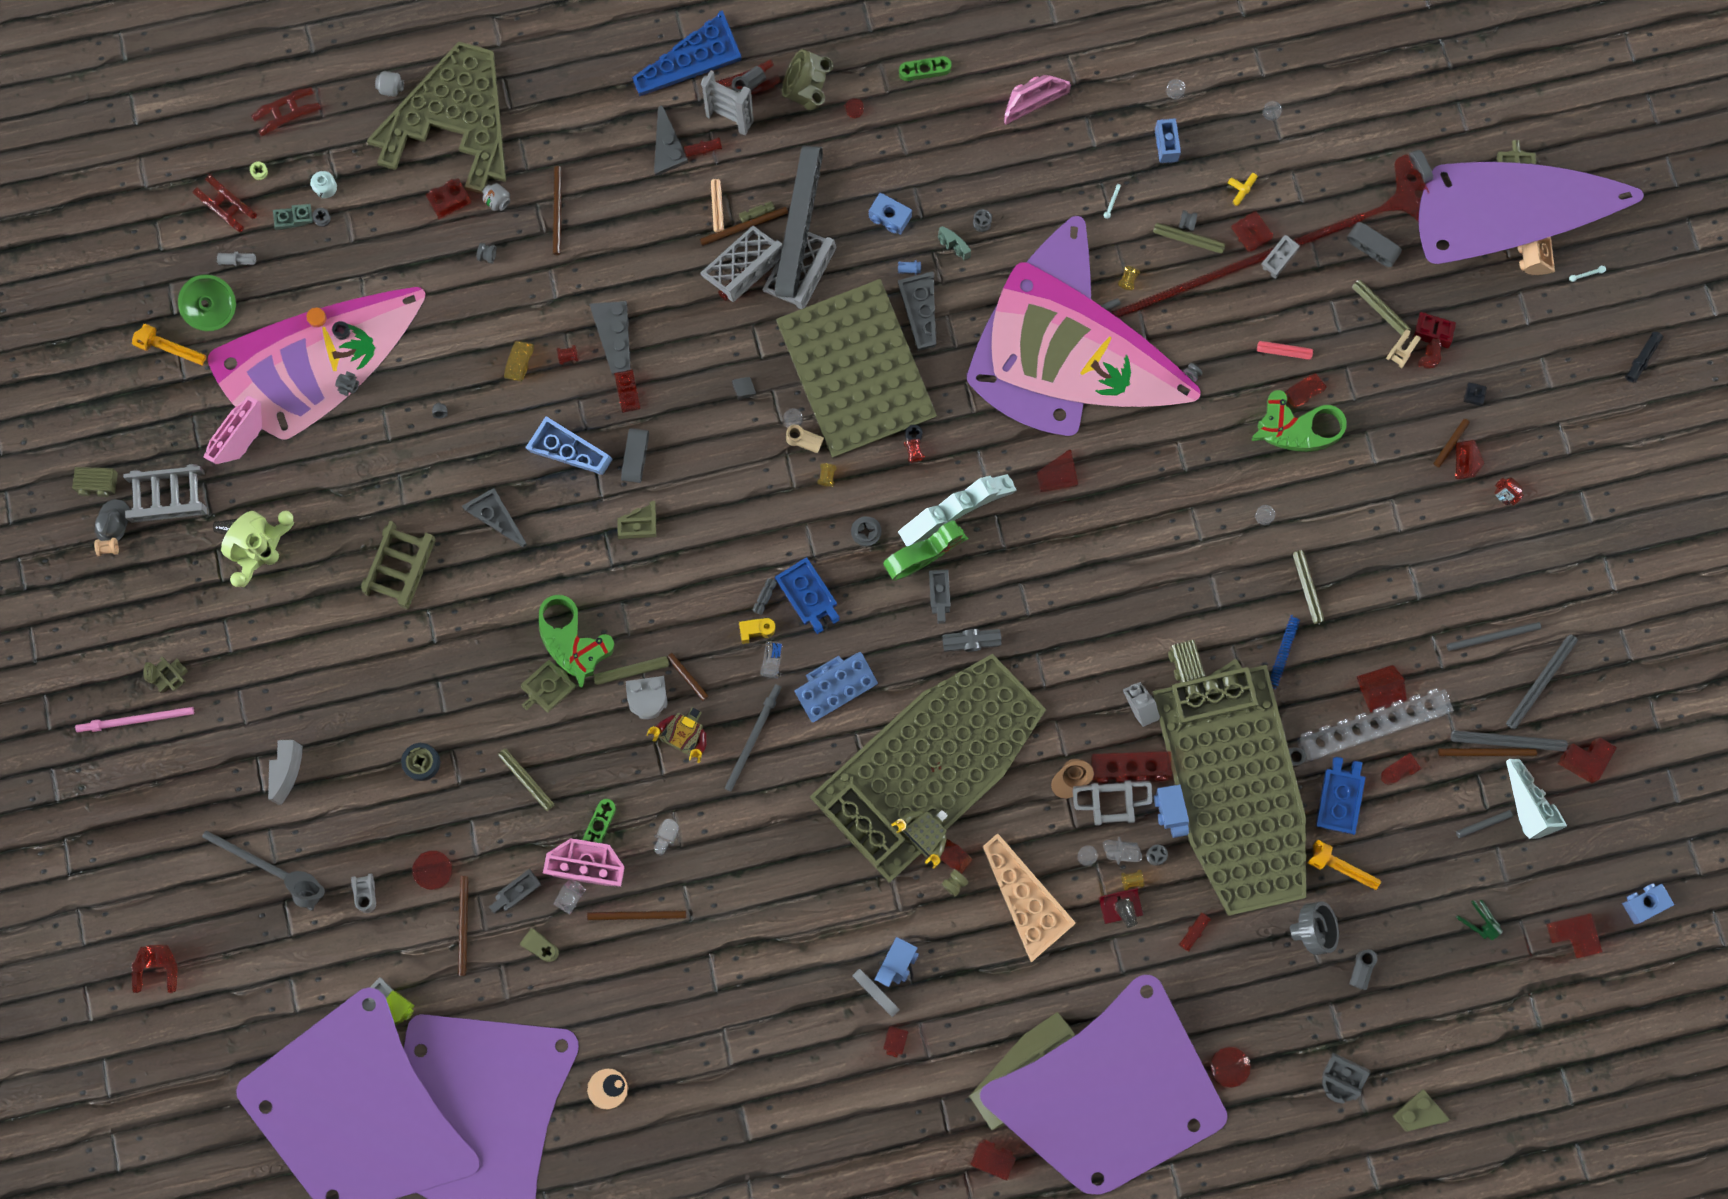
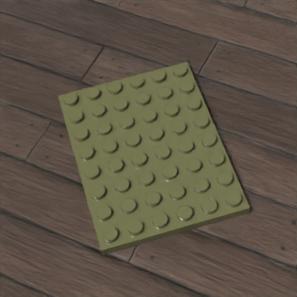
M881 279L776 319L832 458L906 430L910 425H919L937 417Z

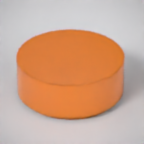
M312 308L306 315L308 323L313 327H321L326 322V314L320 308Z

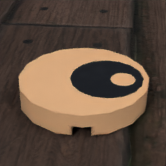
M603 1069L591 1077L587 1091L589 1099L594 1105L601 1109H613L624 1102L628 1092V1085L620 1072L614 1069Z

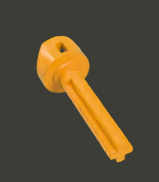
M143 324L141 329L134 332L132 344L145 351L154 346L200 365H203L206 360V355L156 336L157 329L153 326Z
M1316 840L1312 845L1313 857L1307 862L1308 864L1319 870L1328 865L1374 890L1378 889V886L1381 884L1380 879L1331 855L1332 846L1320 840Z

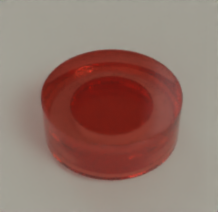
M853 98L846 103V113L848 116L858 118L863 114L864 105L861 100Z

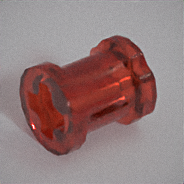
M576 345L565 349L557 348L560 365L568 361H579Z
M912 439L904 443L905 448H907L909 463L924 459V454L921 453L919 439Z

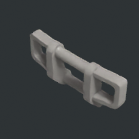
M1129 780L1124 783L1103 785L1092 783V785L1073 787L1074 808L1076 810H1093L1095 826L1102 825V823L1121 821L1134 823L1133 807L1152 803V786L1149 781ZM1147 786V798L1133 801L1132 787ZM1092 790V805H1079L1077 793L1079 791ZM1125 791L1127 813L1101 815L1099 793Z

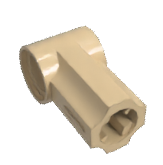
M795 424L789 426L786 433V441L789 445L799 446L817 454L824 440V437L803 430L799 425ZM796 432L799 434V437L794 439L790 436V433Z

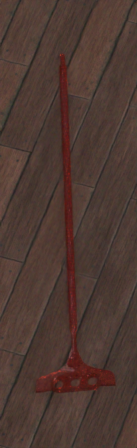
M1407 153L1399 157L1394 163L1397 181L1396 191L1382 206L1365 213H1358L1351 216V218H1345L1341 222L1338 221L1331 224V226L1328 225L1321 228V230H1315L1311 234H1305L1304 237L1295 238L1294 242L1301 246L1302 243H1309L1312 239L1321 238L1322 235L1326 236V234L1329 235V233L1336 232V230L1339 231V229L1346 228V226H1352L1356 222H1362L1367 217L1382 211H1404L1419 222L1421 198L1416 197L1415 191H1424L1426 189L1428 194L1430 192L1419 171L1413 169ZM1407 175H1415L1416 181H1408ZM1273 248L1265 250L1264 253H1257L1254 257H1247L1244 261L1240 260V262L1237 261V263L1230 264V266H1224L1220 270H1214L1213 273L1204 274L1203 277L1194 278L1193 281L1184 282L1183 285L1179 284L1176 288L1166 289V292L1156 293V296L1146 297V300L1142 299V301H1136L1135 304L1126 305L1125 308L1116 309L1111 314L1120 318L1123 314H1130V311L1140 310V308H1144L1143 306L1147 307V305L1150 306L1154 302L1163 301L1164 298L1167 299V297L1170 298L1174 294H1180L1181 291L1190 290L1194 286L1198 287L1201 283L1210 282L1211 279H1218L1221 275L1225 276V274H1231L1235 270L1238 271V269L1245 268V266H1251L1252 263L1261 262L1262 259L1265 260Z

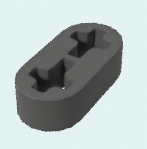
M1420 149L1410 152L1409 159L1420 182L1425 184L1432 181L1433 173L1423 152Z

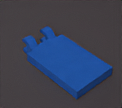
M807 557L774 577L805 625L811 623L817 634L824 630L819 620L826 615L829 616L833 624L840 621L839 615L834 610L837 602Z
M1335 757L1332 761V770L1326 769L1315 827L1355 835L1366 777L1360 776L1362 762H1352L1351 771L1341 770L1343 758Z

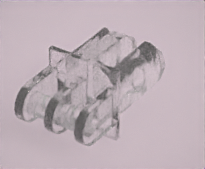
M665 819L661 823L657 834L654 835L658 839L654 851L659 856L665 854L668 845L674 846L673 843L678 835L679 826L673 819Z
M1120 837L1118 841L1106 840L1103 842L1107 858L1116 860L1118 864H1120V861L1139 862L1142 859L1138 843L1123 842Z

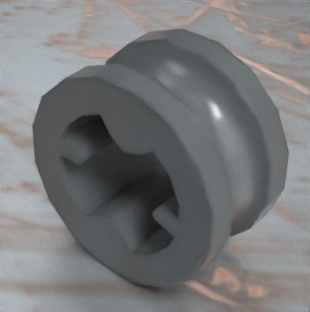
M318 208L313 212L312 217L316 225L324 227L330 223L331 216L326 209ZM320 214H323L324 220L320 221L319 219Z
M1192 363L1188 365V368L1184 369L1185 375L1195 382L1198 380V376L1200 377L1203 374L1200 368Z

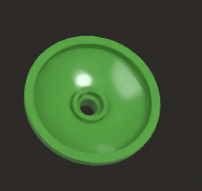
M199 275L188 280L181 288L178 296V308L183 319L193 328L201 331H214L224 327L232 319L235 313L236 300L232 289L224 280L213 275ZM203 300L207 301V307L202 306Z

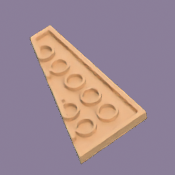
M997 833L983 846V849L1030 962H1032L1076 923Z

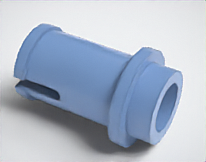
M917 260L915 262L898 261V273H915L917 275V273H921V262H917Z

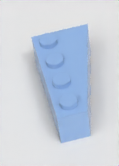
M548 417L544 418L526 446V449L531 453L601 475L605 473L613 460L608 454Z

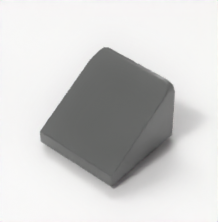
M750 377L732 380L738 400L756 395Z

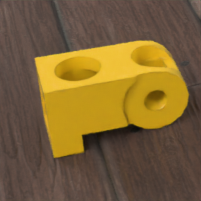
M769 618L739 622L742 644L750 643L749 638L762 636L769 638L775 633V623Z

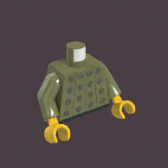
M939 809L933 816L928 811L918 810L909 812L891 824V826L897 825L899 827V830L896 832L897 834L902 832L925 857H929L925 861L926 864L932 861L934 863L932 868L934 869L940 863V857L944 852L947 839L945 835L947 831L941 824L948 816L943 810Z

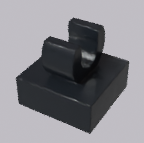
M1468 382L1463 402L1482 406L1487 386Z

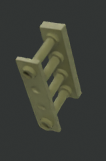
M389 521V524L383 529V539L369 574L362 582L361 589L366 596H370L371 590L397 598L399 606L408 610L436 539L428 533H425L424 538H417L396 530L397 526L393 521ZM392 538L417 545L419 548L417 555L412 556L389 548ZM385 555L411 563L410 573L407 572L406 574L382 566ZM378 573L403 580L405 583L403 590L397 591L376 584L375 580Z

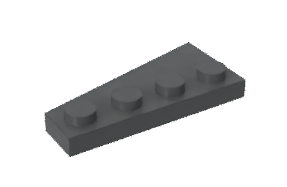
M934 271L898 280L899 290L917 350L921 351L936 347Z
M627 301L590 304L612 376L631 374Z

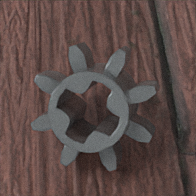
M347 371L345 375L340 374L337 377L335 386L338 387L337 391L348 396L349 392L354 394L357 391L359 381L356 380L355 374Z

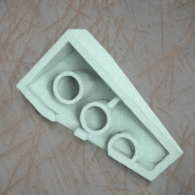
M1507 760L1519 821L1523 827L1524 834L1529 839H1535L1567 827L1557 807L1554 804L1550 805L1544 798L1546 795L1544 790H1540L1533 783L1534 777L1521 760Z

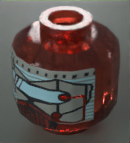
M1512 477L1507 479L1501 478L1495 484L1497 487L1495 496L1505 505L1511 504L1513 506L1524 496L1522 494L1523 487Z

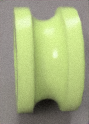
M254 162L250 166V173L254 179L262 180L267 176L268 170L264 163ZM256 168H258V169H261V168H262L263 173H261V174H260V173L255 174V173H256L255 169H256Z

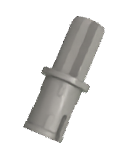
M218 253L217 262L219 265L234 264L235 266H239V264H255L256 256L253 253Z

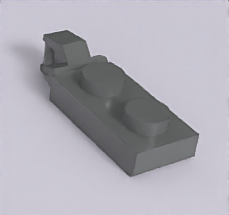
M948 570L929 571L932 614H937L938 624H944L946 621L945 613H950Z
M529 869L499 891L498 895L495 896L497 901L489 907L494 914L502 909L507 911L542 886V884L531 869Z

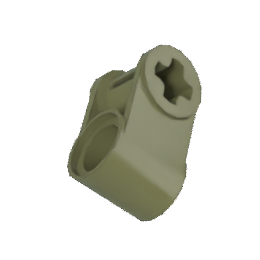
M533 928L529 930L520 943L522 947L544 961L553 962L558 958V948ZM546 949L550 950L551 956L546 955Z

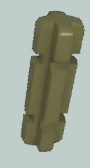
M772 201L764 203V206L759 205L748 209V212H740L741 222L743 223L749 221V219L775 211Z

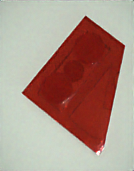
M1071 450L1066 451L1037 472L1040 492L1078 486Z

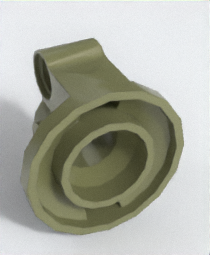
M805 49L799 50L786 71L782 85L783 97L803 105L810 111L822 105L825 101V95L821 89L824 85L825 75L833 69L831 59L825 56L820 57Z

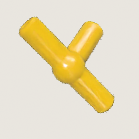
M1251 173L1245 184L1234 178L1229 179L1228 184L1240 190L1233 200L1234 205L1239 206L1245 195L1250 192L1251 186L1258 177L1257 174Z

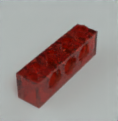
M1171 751L1092 754L1091 766L1094 771L1092 780H1097V783H1107L1110 779H1116V782H1125L1128 779L1148 781V778H1155V781H1166L1172 775ZM1128 763L1134 764L1136 771L1129 772L1126 765ZM1146 763H1153L1156 768L1155 771H1148ZM1114 764L1117 771L1110 773L1107 770V765Z

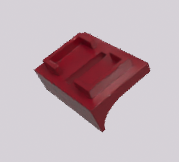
M1420 312L1413 338L1417 335L1421 337V341L1449 349L1453 340L1456 322ZM1435 323H1438L1437 331H1436V335H1435V334H1433L1434 325H1435Z
M1138 888L1098 897L1105 924L1143 916ZM1117 897L1121 898L1125 915H1121Z

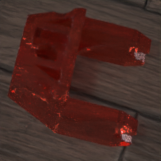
M146 945L141 947L135 961L131 965L133 993L141 992L142 974L145 967L166 968L168 993L176 992L177 963L169 946Z

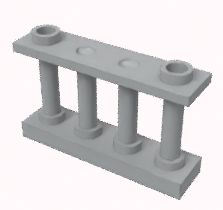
M710 70L708 76L705 75L701 82L706 117L710 119L713 112H716L737 122L739 133L746 135L754 121L751 89L744 86L741 92H736L715 82L714 71Z
M196 464L187 465L185 468L148 472L134 470L130 471L129 474H123L124 479L132 483L133 508L125 511V518L131 523L207 515V507L198 501L197 476L205 475V471ZM189 476L190 502L189 504L181 505L179 503L178 478ZM170 479V506L162 507L160 505L159 480ZM151 481V508L143 509L141 507L140 482Z

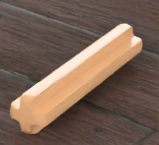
M720 179L711 180L714 231L719 232L724 230Z

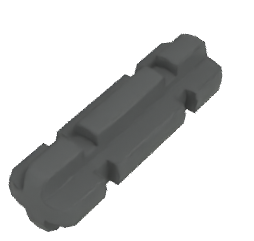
M768 578L764 584L765 587L762 588L757 603L753 607V612L762 615L764 612V606L767 605L773 593L772 590L776 586V581Z

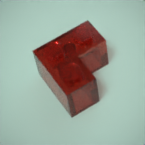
M1600 737L1592 741L1587 751L1572 744L1567 747V750L1564 751L1557 764L1592 784L1599 781L1617 747Z
M1592 914L1546 924L1552 943L1571 939L1576 958L1603 952Z
M983 1139L982 1143L977 1142L969 1165L1007 1181L1016 1157L1012 1156L1013 1152L1005 1148H1001V1151L994 1148L996 1144Z

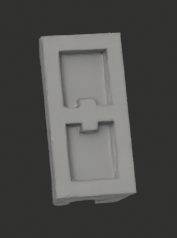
M1284 235L1262 262V268L1265 271L1268 270L1271 276L1276 279L1299 251L1300 246Z

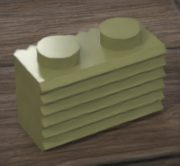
M74 468L72 489L78 495L90 496V494H97L100 497H109L111 494L115 495L118 472L113 468Z
M1194 640L1171 646L1168 655L1171 663L1174 662L1176 667L1174 670L1176 681L1182 683L1205 677Z

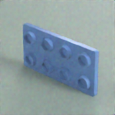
M858 652L844 661L837 656L808 673L806 677L809 682L797 688L795 694L810 721L815 722L877 685L878 682L863 654Z

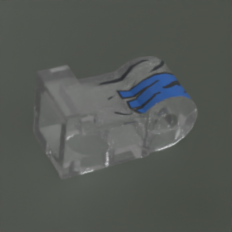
M766 642L760 672L761 677L778 679L782 643Z

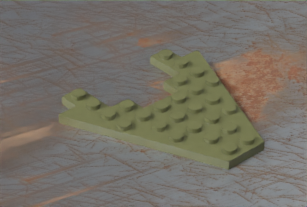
M458 42L368 138V145L382 148L377 162L379 166L396 170L407 138L425 142L430 127L434 126L463 134L459 151L475 156L465 184L466 190L483 194L482 192L489 178L506 182L495 57L492 50Z

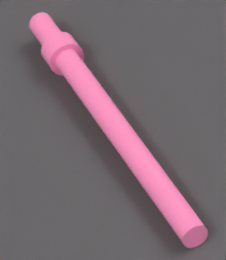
M188 707L105 721L92 720L90 723L76 725L75 729L77 733L91 730L92 732H97L104 728L193 715L194 708Z

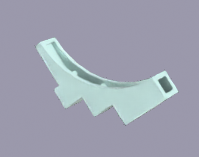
M1008 474L994 478L991 476L979 478L966 490L953 493L937 506L926 508L898 532L906 546L918 543L937 532L944 524L956 520L991 501L1011 495L1017 490Z

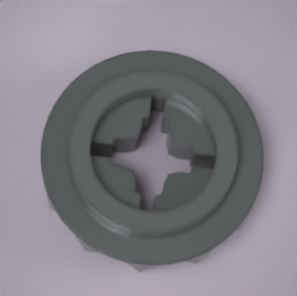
M861 517L853 523L851 536L861 546L870 547L877 543L881 537V526L872 517ZM864 525H866L868 530L872 531L869 533L868 539L865 537V534H861L864 530Z

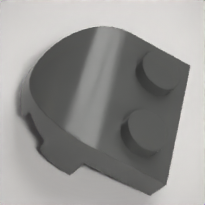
M1332 1053L1322 1075V1085L1326 1095L1338 1103L1356 1100L1361 1095V1089L1370 1074V1070Z

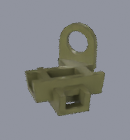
M161 656L160 659L162 661L156 666L150 662L145 663V681L155 684L161 693L166 692L169 688L176 691L186 682L182 677L188 671L178 659L170 664Z

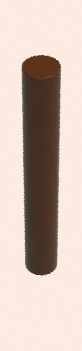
M1465 418L1462 420L1433 463L1436 467L1442 465L1470 424L1469 420Z
M670 653L667 656L669 662L700 699L705 701L709 696L675 655Z

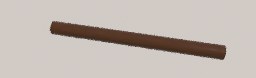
M561 166L554 167L553 255H560Z
M780 208L701 238V245L704 246L749 229L752 226L788 214L787 208Z
M1439 748L1438 755L1537 756V749Z
M460 876L458 976H466L468 876Z
M686 911L587 912V920L686 918Z

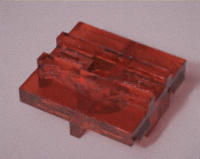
M1256 211L1248 214L1245 218L1240 219L1231 226L1239 238L1238 241L1242 242L1248 252L1257 249L1274 236ZM1251 228L1252 230H1255V235H1252L1249 230Z

